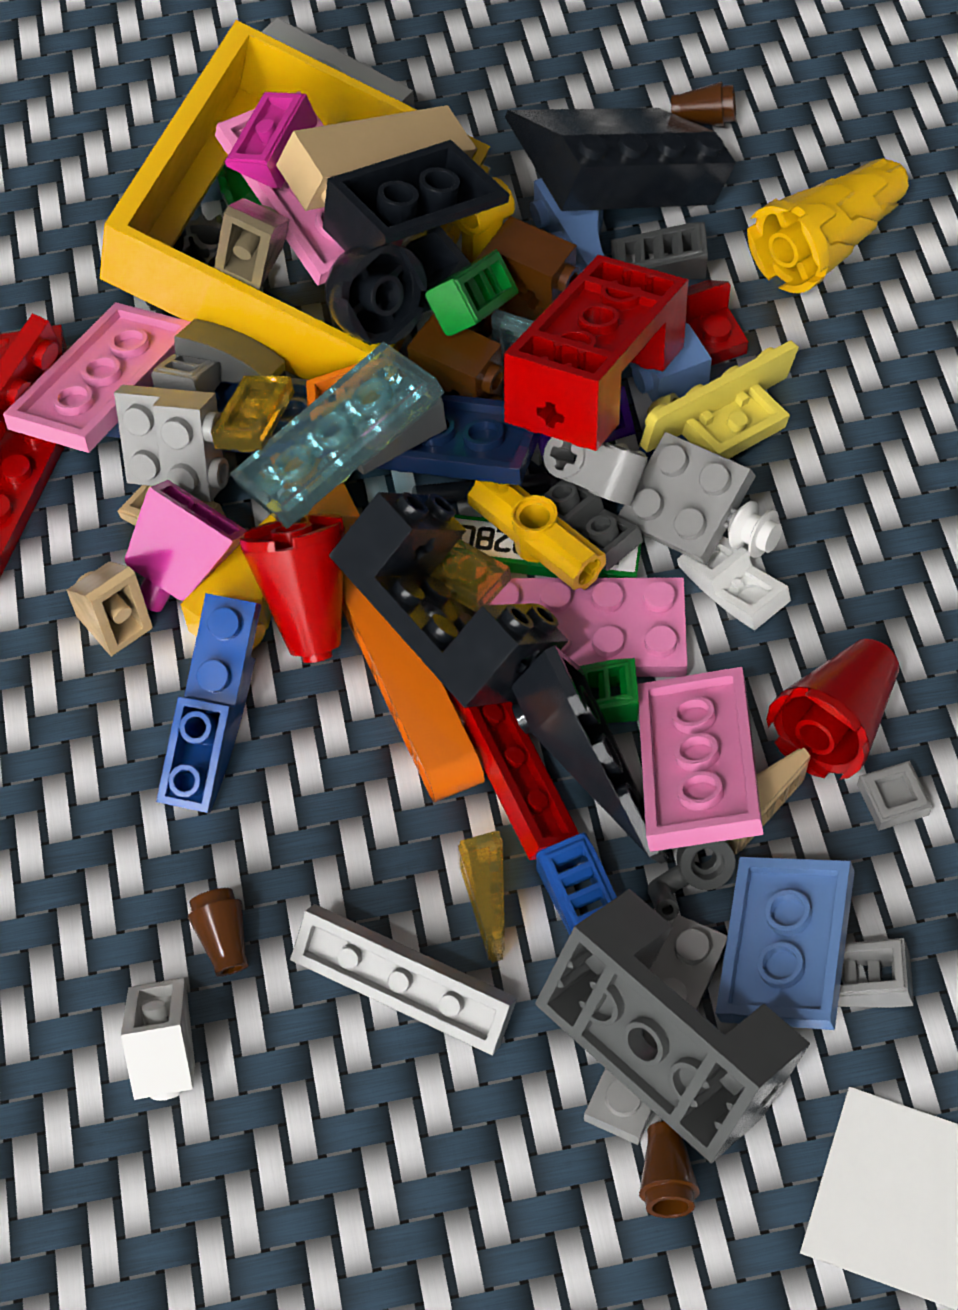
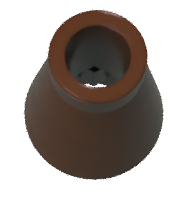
M720 81L689 92L671 95V112L693 123L725 127V122L736 121L734 85H723V82Z
M218 888L192 898L189 901L192 912L188 915V919L213 964L216 976H227L246 969L249 965L245 954L242 901L235 899L233 889Z
M665 1121L656 1122L647 1129L648 1143L639 1197L646 1202V1211L655 1217H682L690 1214L695 1209L694 1200L699 1196L700 1190L684 1138Z

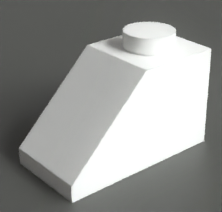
M185 977L128 987L121 1039L134 1100L147 1097L153 1100H168L179 1096L183 1091L193 1089L195 1060Z

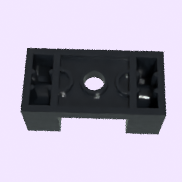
M378 492L329 554V557L464 708L517 701L511 688L517 679L544 650L554 645L561 650L569 641L557 628L559 625L558 620L547 608L536 603L482 605L473 617L463 613L450 599L452 594L447 586L440 580L430 576L467 531L455 519L456 511L453 506L437 494Z

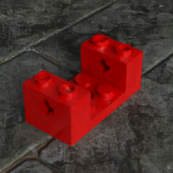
M598 254L504 353V422L533 433H540L572 443L577 447L597 451L619 425L622 371L631 362L638 364L644 369H655L663 372L684 348L689 279Z

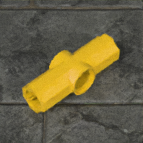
M475 480L474 486L467 494L469 506L513 540L516 552L522 559L528 562H540L573 590L578 588L585 590L597 580L599 573L606 565L605 553L559 518L557 507L551 499L540 495H530L519 485Z

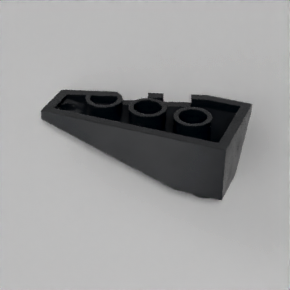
M555 645L544 650L511 686L518 703L512 705V710L518 724L525 734L532 732L542 745L650 858L661 864L670 860L671 858L667 850L650 852L646 838L644 800L582 668Z

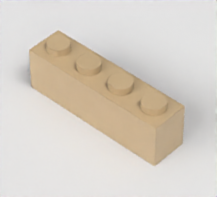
M446 105L295 130L292 132L276 166L304 210L308 211L325 207L328 178L448 140H452L470 158L473 157L477 148L449 106Z

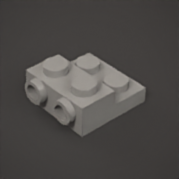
M123 384L114 392L127 483L154 486L170 480L197 499L211 502L220 490L226 486L229 477V464L223 458L221 445L224 420L222 414L217 410L216 393Z

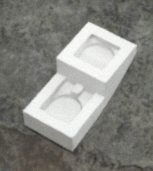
M724 536L719 541L707 565L684 554L677 558L678 566L704 593L754 631L791 601L787 585L752 566L748 550L743 547L739 549L731 548L728 538Z

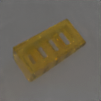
M494 831L459 841L460 845H458L459 869L488 960L491 959L492 963L503 960V952L505 950L503 839L500 837V831Z

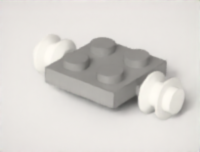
M667 432L664 433L648 463L646 461L631 506L624 505L618 516L638 525L641 535L706 565L726 529H728L730 547L739 549L747 543L749 544V555L753 558H758L765 552H771L779 542L782 533V526L779 524L777 511L771 509L761 516L759 515V505L755 501H749L738 509L756 477L750 468ZM620 442L615 444L617 446L628 449V446L624 443ZM636 451L637 453H640V454L646 456V454H645L644 452H642V451Z

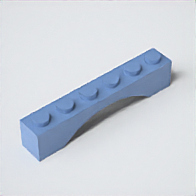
M542 178L535 180L534 201L530 202L532 219L537 228H544L546 232L577 245L576 267H579L581 273L598 254L604 256L599 239L603 227V210L561 211ZM686 323L684 348L663 372L655 369H644L638 364L631 362L629 365L632 368L633 379L638 390L642 394L647 393L652 402H654L658 398L671 393H675L681 398L694 386L708 384L712 358L691 326Z

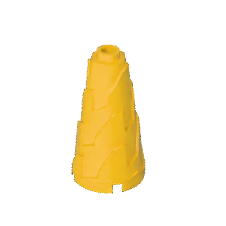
M885 158L876 159L836 179H829L810 189L797 192L781 200L776 198L758 209L750 218H757L756 223L747 228L748 245L757 267L768 281L775 276L781 278L786 283L778 288L790 293H803L823 281L825 275L852 254L853 248L876 229L877 223L898 206L897 201L906 195L909 187L906 169L900 163Z

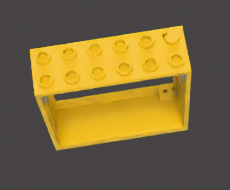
M236 20L104 224L100 279L180 319L191 322L194 319H199L243 333L262 343L285 360V370L302 379L310 380L397 350L400 351L406 337L395 344L384 345L378 343L369 345L173 248L228 157V154L215 137L217 124L255 109L264 92L296 93L300 91L302 94H306L314 112L324 126L417 110ZM469 136L477 148L471 159L489 174L491 168L484 165L490 146ZM455 222L440 226L452 241L457 244L462 232Z

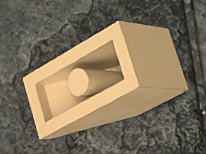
M109 561L97 570L82 575L73 586L66 590L76 617L111 657L153 628L136 574L129 566Z

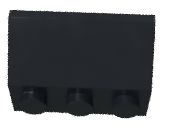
M448 140L328 178L323 229L345 251L353 246L370 250L508 203L510 194L452 140Z

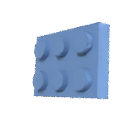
M760 857L739 858L715 1012L720 1022L739 1024L761 1005L765 1004L791 1027L835 1030L855 872L851 861Z

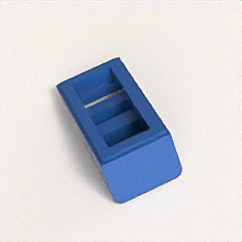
M585 832L542 849L536 854V870L569 935L575 925L617 898L602 863ZM587 879L590 880L592 885L570 895L567 894L565 889ZM595 901H601L603 906L577 916L575 910Z

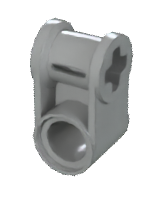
M553 437L548 441L543 455L545 467L553 476L586 488L588 492L627 506L632 504L648 458L635 451L604 442L597 451L588 448L577 447L572 443Z

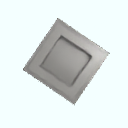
M910 761L859 776L857 786L878 831L930 814L932 805Z

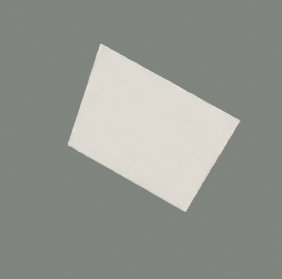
M849 1087L800 1254L958 1310V1124Z

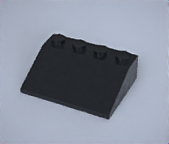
M660 108L507 110L505 119L561 211L714 205L736 164V161L715 131Z

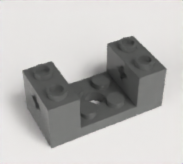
M628 889L574 926L535 1005L712 1164L763 1118L809 1047L810 1042L765 1004L761 1005L724 1035L650 970L673 926L633 891ZM644 1030L653 1036L658 1050L646 1042Z

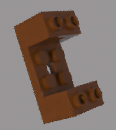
M509 216L475 261L497 249L519 293L476 325L452 336H447L443 332L433 313L407 346L409 371L412 379H418L438 394L504 401L502 347L500 343L488 337L496 335L500 331L505 319L528 329L580 274L579 267H576V244Z

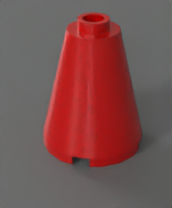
M336 514L307 515L309 522L292 523L291 518L280 519L247 530L243 533L244 538H240L241 550L289 653L292 656L301 657L304 663L327 660L333 656L332 650L341 645L344 572L329 557V554L345 535L342 516Z
M860 639L782 691L770 704L766 718L768 728L773 723L779 735L774 742L779 751L786 757L799 748H805L811 755L806 772L816 777L825 779L830 772L843 774L840 779H848L857 773L868 759L899 673V662L892 650L886 644L877 640Z

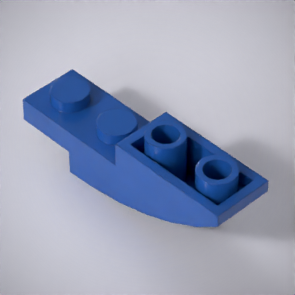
M205 593L184 697L178 696L156 800L157 803L205 813L211 812L232 754L256 660V658L251 657L261 610L260 604Z

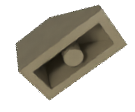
M245 198L228 205L223 214L214 268L260 291L283 249L290 219L279 215L271 207L258 205Z

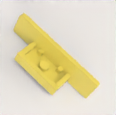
M792 340L775 349L769 347L762 351L756 359L740 367L738 365L730 367L721 377L710 383L694 386L685 396L669 404H659L651 410L645 419L646 426L640 446L646 452L652 451L657 447L664 433L667 432L676 437L683 435L690 443L729 459L786 427L790 414L765 390L787 378L799 347Z

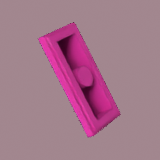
M264 92L225 160L227 167L269 187L282 188L286 180L276 164L292 132L313 128L317 125V116L307 95L300 93Z

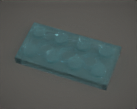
M382 342L234 469L230 475L249 496L288 529L298 519L306 516L312 507L337 485L345 482L352 472L376 451L384 448L391 438L413 419L422 415L444 391L435 377L385 342Z

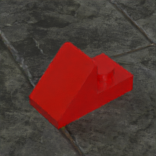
M706 280L688 286L686 323L691 326L712 358L711 366L747 354L749 341L728 308L731 288L729 281Z

